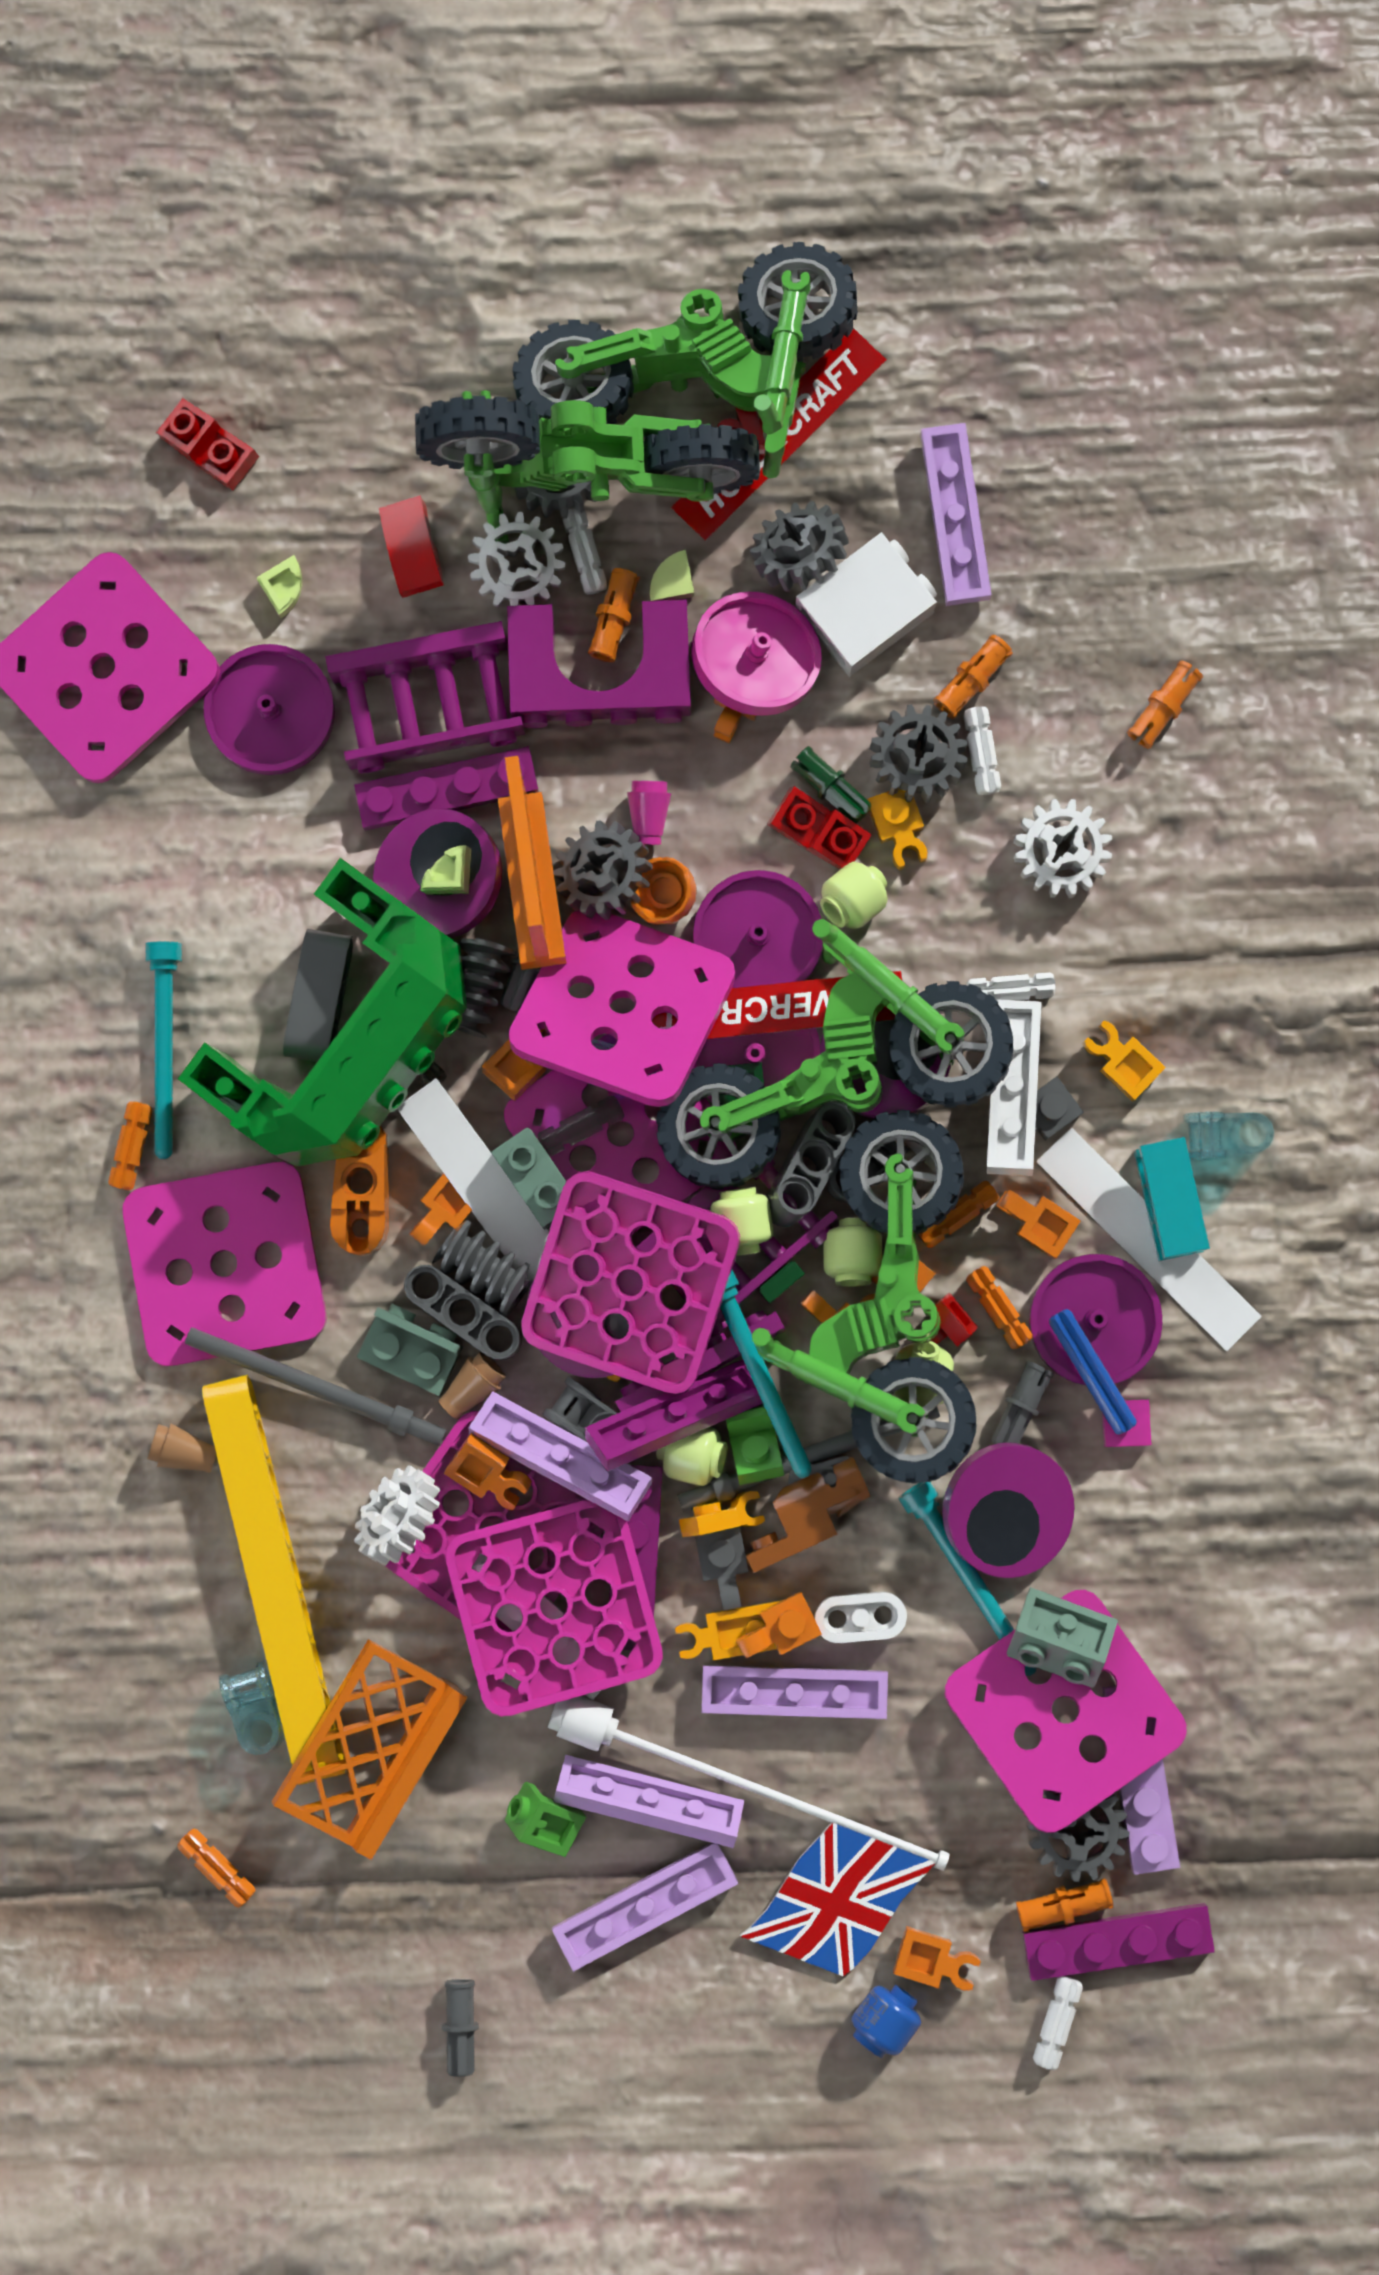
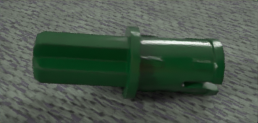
M810 746L797 755L796 759L799 761H793L790 768L796 771L819 792L817 797L820 800L826 798L854 823L860 822L869 813L871 803L844 779L845 773L842 770L836 772Z

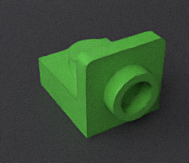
M753 1407L726 1419L739 1485L784 1476L775 1429L765 1407Z
M524 1782L519 1793L511 1799L505 1818L506 1824L519 1842L566 1857L586 1819L585 1814L579 1808L553 1802L554 1799L543 1796L534 1784Z

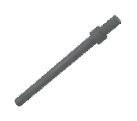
M191 1327L185 1340L186 1345L388 1425V1431L404 1437L408 1433L440 1446L446 1429L413 1416L414 1411L400 1405L392 1408Z
M937 1406L928 1413V1419L930 1420L940 1417ZM882 1419L880 1420V1426L889 1424ZM896 1429L893 1431L882 1433V1435L885 1438L893 1434L899 1433L903 1430ZM851 1430L805 1447L804 1450L812 1465L858 1448ZM783 1455L781 1460L785 1475L793 1469L787 1455ZM724 1472L719 1478L713 1477L711 1482L705 1486H699L680 1493L677 1497L683 1512L693 1509V1507L718 1500L720 1503L736 1498V1492L771 1479L739 1485L737 1473L728 1475L727 1472Z

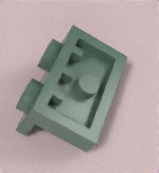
M525 1128L491 1151V1153L545 1230L551 1227L566 1180L532 1130Z
M391 1303L388 1311L377 1307L374 1313L376 1317L357 1358L437 1396H441L463 1349V1346L454 1342L457 1334L435 1323H432L429 1330L413 1323L416 1314Z
M1030 1587L1014 1635L1008 1647L1007 1655L1019 1660L1026 1666L1038 1667L1062 1676L1071 1683L1095 1687L1105 1665L1118 1620Z

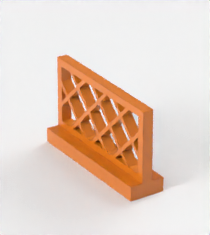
M505 757L510 796L497 799L521 969L526 970L566 964L542 792L526 794L519 757Z
M368 1639L271 1801L273 1806L352 1846L355 1852L372 1860L468 1697L456 1684L443 1677L439 1678ZM375 1655L389 1663L392 1679L367 1686L364 1671ZM397 1668L407 1672L408 1674L399 1676ZM421 1680L432 1686L423 1702L406 1707L401 1685ZM359 1681L360 1689L354 1690ZM394 1688L399 1710L375 1717L370 1695ZM363 1698L368 1719L343 1727L340 1711L345 1703ZM415 1714L414 1718L410 1723L408 1716ZM402 1718L405 1733L398 1743L382 1747L377 1726ZM335 1721L336 1729L329 1731ZM370 1728L375 1750L350 1758L345 1736ZM339 1738L344 1760L318 1767L315 1753L320 1745ZM391 1755L388 1762L386 1763L384 1757ZM378 1759L381 1773L376 1782L358 1788L353 1767ZM311 1762L312 1770L305 1772L306 1768ZM346 1769L351 1790L326 1798L321 1777ZM315 1779L319 1801L299 1806L288 1800L297 1784ZM367 1795L366 1799L362 1804L360 1797ZM354 1800L357 1814L348 1829L345 1830L332 1823L329 1807ZM322 1810L324 1818L314 1814L313 1812Z

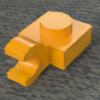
M749 1491L737 1494L736 1498H733L730 1507L725 1510H721L720 1502L693 1507L694 1516L679 1519L682 1538L704 1535L739 1526L751 1527L762 1524L765 1521L764 1516L750 1517L745 1510L749 1500L760 1498L759 1492Z

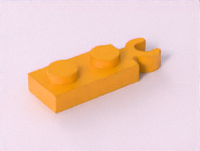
M780 1601L706 1613L708 1627L700 1628L696 1624L689 1622L677 1625L675 1627L676 1634L690 1632L696 1639V1643L691 1649L679 1651L680 1658H694L702 1652L703 1648L709 1647L712 1649L713 1660L742 1656L743 1653L736 1639L764 1626L765 1624L759 1612ZM773 1643V1644H771L770 1646H768L767 1648H765L764 1650H762V1651H760V1652L771 1651V1650H777V1649H776V1647H775V1645H774V1643Z

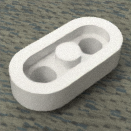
M872 1592L828 1597L816 1608L814 1619L822 1633L821 1636L825 1640L832 1643H848L895 1637L903 1630L906 1624L907 1612L903 1602L894 1594L889 1592ZM886 1606L890 1609L891 1618L888 1622L878 1623L875 1620L874 1612L878 1607ZM840 1610L844 1612L846 1620L841 1627H833L829 1624L828 1617L832 1611Z

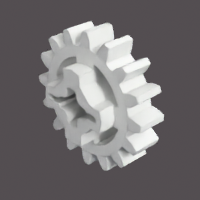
M523 512L517 513L513 523L508 522L504 513L500 514V526L496 529L486 522L483 528L487 537L485 539L474 537L472 540L473 544L480 549V552L468 555L469 562L479 565V569L474 570L470 574L471 579H483L484 581L479 594L485 596L492 591L495 594L493 606L497 608L504 599L510 601V606H518L519 601H525L526 605H534V597L538 595L543 600L548 601L550 594L546 587L548 585L559 587L561 584V580L553 575L554 571L565 569V562L555 559V555L563 551V545H551L550 543L555 530L551 527L542 533L539 530L540 518L537 516L530 525L524 523ZM521 533L516 541L507 544L499 541L496 542L497 539L506 534ZM536 541L541 544L546 553L547 567L535 559L533 549ZM518 551L525 554L524 562L529 565V568L519 567L515 573L509 571V561L504 556L515 557ZM487 557L499 565L501 575L497 584L488 572ZM526 580L538 583L525 591H513L517 583Z
M1053 799L1049 804V812L1046 813L1038 805L1033 810V816L1036 821L1024 818L1021 822L1020 827L1027 835L1018 834L1015 836L1013 843L1023 847V850L1017 852L1013 858L1014 862H1025L1027 865L1020 874L1022 879L1028 878L1031 875L1037 879L1033 887L1035 891L1041 889L1045 884L1050 886V897L1055 898L1060 888H1065L1068 897L1072 898L1076 894L1078 884L1085 891H1089L1093 887L1090 875L1101 879L1106 871L1099 863L1109 862L1112 858V853L1102 850V847L1112 841V836L1107 834L1100 835L1099 830L1106 821L1101 818L1093 822L1089 818L1093 809L1091 806H1087L1082 812L1076 811V801L1071 799L1066 808L1061 809L1057 799ZM1059 820L1070 822L1068 826L1057 828L1048 823ZM1084 831L1091 841L1092 855H1090L1091 851L1084 847L1082 838ZM1072 834L1073 838L1069 843L1068 852L1063 857L1060 856L1056 863H1053L1052 860L1056 855L1057 845L1062 843L1063 840L1066 841L1068 836ZM1033 842L1042 851L1044 861L1042 866L1039 865L1035 858ZM1072 869L1076 873L1080 872L1069 877L1055 876L1057 871Z
M409 1465L404 1471L399 1468L395 1469L391 1480L384 1476L378 1487V1492L371 1490L369 1493L372 1499L371 1502L360 1509L362 1512L361 1520L355 1524V1528L361 1532L354 1539L355 1543L360 1545L359 1551L382 1565H387L389 1560L398 1563L403 1551L410 1555L413 1552L416 1540L423 1541L425 1539L424 1528L432 1525L435 1521L433 1519V1511L440 1504V1502L434 1499L440 1492V1489L434 1485L435 1480L421 1470Z

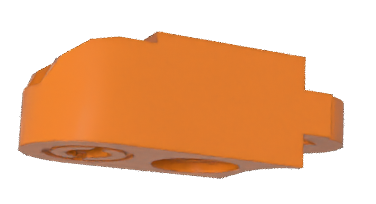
M381 1125L380 1133L370 1147L363 1149L358 1156L336 1159L330 1219L331 1235L335 1242L338 1243V1246L350 1254L359 1256L370 1255L379 1250L387 1240L389 1232V1148L387 1147V1133L384 1132ZM361 1170L370 1171L373 1176V1184L370 1190L364 1194L353 1193L350 1187L352 1176ZM359 1220H365L369 1225V1233L365 1237H357L353 1232V1226Z

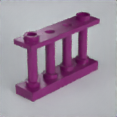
M502 621L325 656L328 674L333 684L341 683L342 687L347 688L358 749L344 751L345 761L350 770L358 769L359 773H372L384 769V763L487 742H490L492 747H501L513 744L517 741V736L525 735L521 716L508 719L496 657L500 655L499 651L508 649ZM473 656V660L479 663L490 722L464 727L452 666L456 664L455 660ZM429 665V668L435 671L446 731L420 736L408 675L412 673L411 669ZM385 674V677L391 680L402 740L376 745L364 684L368 682V677Z
M774 1160L768 1162L763 1168L764 1171L755 1178V1181L760 1178L770 1189L778 1174V1171L773 1167L776 1162ZM705 1186L687 1204L709 1211L712 1203L720 1199L719 1192L738 1188L730 1186L717 1190ZM783 1193L785 1203L790 1208L797 1209L795 1199L791 1195ZM811 1210L798 1221L806 1233L787 1250L774 1236L766 1242L759 1243V1247L772 1263L752 1280L734 1261L732 1269L739 1282L735 1286L738 1291V1295L735 1296L738 1305L809 1243L815 1249L823 1244L827 1239V1232L833 1228L831 1224L836 1221L838 1216L831 1210L820 1220ZM651 1233L636 1248L640 1251H651L656 1245L657 1238L655 1233ZM706 1234L699 1238L706 1254L714 1250ZM671 1284L686 1301V1294L682 1287ZM720 1308L711 1338L720 1334L728 1327Z

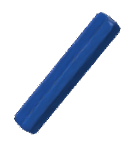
M1064 1309L1053 1315L1049 1319L1051 1328L1113 1431L1119 1435L1132 1429L1137 1424L1136 1418L1072 1312Z

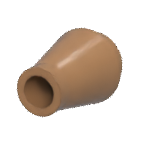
M479 1352L474 1358L469 1356L446 1393L439 1399V1403L448 1414L455 1419H459L466 1411L488 1398L492 1391H499L501 1389L500 1383L506 1378V1375L498 1364L484 1353Z
M170 1423L169 1427L158 1424L147 1459L158 1462L157 1467L198 1470L211 1473L217 1454L214 1445H210Z

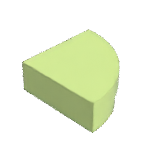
M686 550L674 553L659 565L652 577L650 601L679 600L694 597Z
M293 555L256 577L281 619L294 608L302 590L301 569L296 557Z
M463 845L445 851V855L440 857L431 869H427L420 890L425 894L469 893L471 849Z

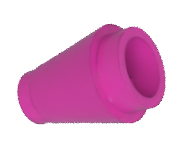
M632 781L631 792H627L633 832L640 837L638 842L641 841L644 845H661V837L663 836L672 794L667 793V782Z

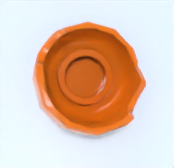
M657 857L649 859L648 861L652 864L653 869L642 873V877L650 883L649 888L638 887L636 893L641 901L639 903L631 901V907L648 923L655 925L675 924L689 914L696 902L697 886L694 877L685 865L674 858Z

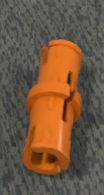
M622 568L612 569L603 604H599L595 614L598 618L597 626L588 649V654L597 660L615 662L624 627L630 624L632 617L629 612L630 605L640 579L636 573Z
M992 634L968 662L963 661L956 668L957 675L933 699L934 705L941 712L945 711L948 713V718L955 719L977 692L982 693L989 686L988 680L1013 654L1011 647L999 636Z
M1182 660L1178 662L1177 667L1159 691L1154 690L1148 697L1150 704L1134 725L1128 729V736L1135 741L1137 737L1141 736L1146 727L1148 728V731L1138 743L1140 746L1151 749L1154 741L1170 719H1176L1182 712L1181 704L1197 683L1202 680L1203 675L1196 668L1188 675L1184 682L1182 681L1183 677L1192 667L1190 663Z
M1105 1878L1101 1879V1881L1067 1890L1065 1886L1056 1887L1053 1894L1016 1902L1017 1912L1024 1932L1064 1921L1065 1925L1074 1923V1917L1114 1908L1111 1892Z

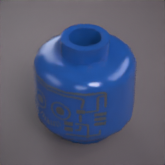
M897 1984L894 1985L891 1991L883 1986H875L852 2016V2023L856 2029L853 2034L854 2038L880 2058H883L885 2054L899 2055L921 2025V2018L913 2009L918 2001Z

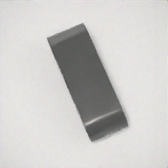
M307 929L302 944L283 1044V1055L285 1057L318 1062L337 1036L353 953V936Z
M829 1101L823 1104L804 1123L766 1195L770 1203L772 1223L774 1225L790 1227L802 1219L815 1206L856 1125L852 1110L844 1103ZM822 1120L828 1121L833 1125L836 1135L825 1130ZM802 1156L808 1157L814 1162L817 1172L811 1171L805 1166ZM783 1193L791 1195L795 1199L797 1209L790 1208L785 1203Z
M419 1265L408 1272L404 1280V1290L407 1297L418 1307L493 1359L507 1360L519 1352L522 1345V1335L519 1328L509 1319L502 1316L495 1309L488 1306L477 1296L470 1293V1291L435 1267ZM433 1274L438 1281V1290L433 1297L421 1299L416 1294L415 1283L421 1275ZM461 1300L471 1301L476 1310L473 1321L465 1326L457 1325L451 1316L453 1306ZM499 1326L507 1327L513 1336L511 1347L504 1352L493 1351L488 1343L490 1332Z

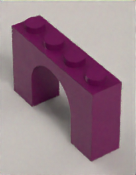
M687 600L642 601L643 656L641 663L628 681L606 691H591L578 687L570 682L560 671L555 660V628L552 604L507 606L511 717L521 716L524 728H542L548 725V721H566L567 726L583 727L591 725L594 719H610V723L614 725H631L637 723V718L655 717V722L671 724L681 722L682 716H691Z

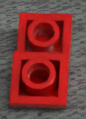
M184 398L180 400L156 431L157 435L171 447L232 491L259 458V455L252 447L223 429L213 417Z
M421 495L379 508L387 551L400 596L405 598L444 586L438 550L432 540L427 508Z
M795 786L789 788L767 823L768 826L838 869H842L845 865L855 862L872 835L837 810H829Z

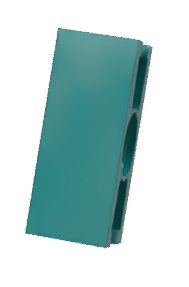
M1185 1137L1139 1146V1149L1134 1151L1158 1262L1203 1253L1204 1250L1210 1249Z

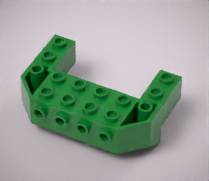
M339 858L313 895L365 932L368 936L363 941V944L390 964L296 1092L291 1094L264 1079L260 1080L229 1055L205 1042L178 1077L179 1081L231 1120L229 1123L231 1126L274 1156L296 1166L358 1156L363 1149L370 1147L380 1133V1125L388 1114L396 1111L405 1101L408 1093L407 1088L416 1076L423 1074L431 1066L435 1058L434 1052L443 1039L450 1037L458 1029L462 1021V1014L467 1008L460 945L342 858Z

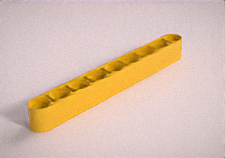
M246 1374L204 1385L202 1387V1394L287 1748L293 1766L329 1706L330 1698L254 1387L249 1375ZM335 1721L329 1731L336 1729ZM339 1738L322 1743L315 1753L318 1767L344 1760ZM311 1762L309 1763L305 1772L312 1770ZM345 1769L322 1776L321 1779L324 1780L345 1774ZM315 1779L300 1783L298 1785L301 1786L304 1784L315 1782Z

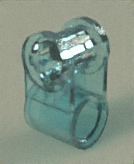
M1195 1112L1183 1115V1121L1188 1124V1153L1190 1161L1252 1157L1268 1148L1273 1141V1125L1261 1113ZM1250 1123L1259 1128L1262 1138L1258 1146L1252 1147L1242 1142L1239 1135L1242 1124Z
M258 1662L255 1669L231 1677L227 1673L220 1675V1690L226 1708L231 1715L240 1746L246 1752L254 1755L265 1754L278 1748L283 1742L285 1735L266 1662ZM256 1684L255 1688L240 1692L241 1688ZM259 1719L266 1721L272 1729V1738L264 1746L257 1744L251 1737L252 1725Z

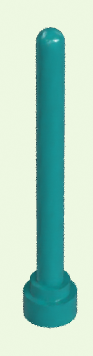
M155 941L145 943V961L150 962V971H155L154 1151L158 1158L168 1159L173 1152V971H177V963L182 962V943Z
M732 1269L720 1310L795 1475L800 1478H806L812 1472L811 1463L763 1358L759 1356L756 1346L752 1341V1333L735 1298L738 1295L735 1286L739 1282Z
M917 1483L902 1493L898 1500L907 1514L913 1513L916 1519L921 1518L991 1628L999 1640H1001L1015 1629L975 1567L964 1561L950 1544L944 1529L943 1517L937 1510L940 1504L935 1497L938 1496V1493L932 1483ZM1025 1666V1675H1033L1037 1668Z

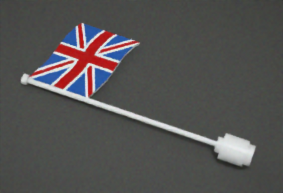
M578 1696L555 1704L547 1728L557 1731V1737L598 1752L601 1744L610 1746L614 1738L831 1822L798 1858L767 1909L749 1928L740 1934V1937L835 1974L845 1976L872 1949L904 1897L933 1866L944 1871L947 1865L949 1853L940 1850L938 1854L617 1730L619 1720L611 1717L614 1708L592 1701L584 1696Z

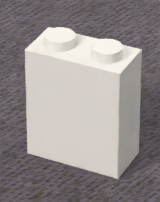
M882 532L837 565L838 570L836 573L828 572L823 576V583L815 582L807 590L796 596L795 607L808 619L819 640L849 677L934 613L937 603L934 599L937 593L930 581L922 574L919 576L914 574L907 565L909 557L902 546L894 539L889 542Z

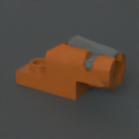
M843 1456L812 1464V1472L806 1478H800L795 1475L793 1470L790 1471L788 1485L783 1487L772 1501L786 1536L778 1539L774 1531L750 1542L753 1551L745 1555L753 1573L838 1535L830 1516L836 1514L839 1518L861 1501L871 1497L853 1457Z

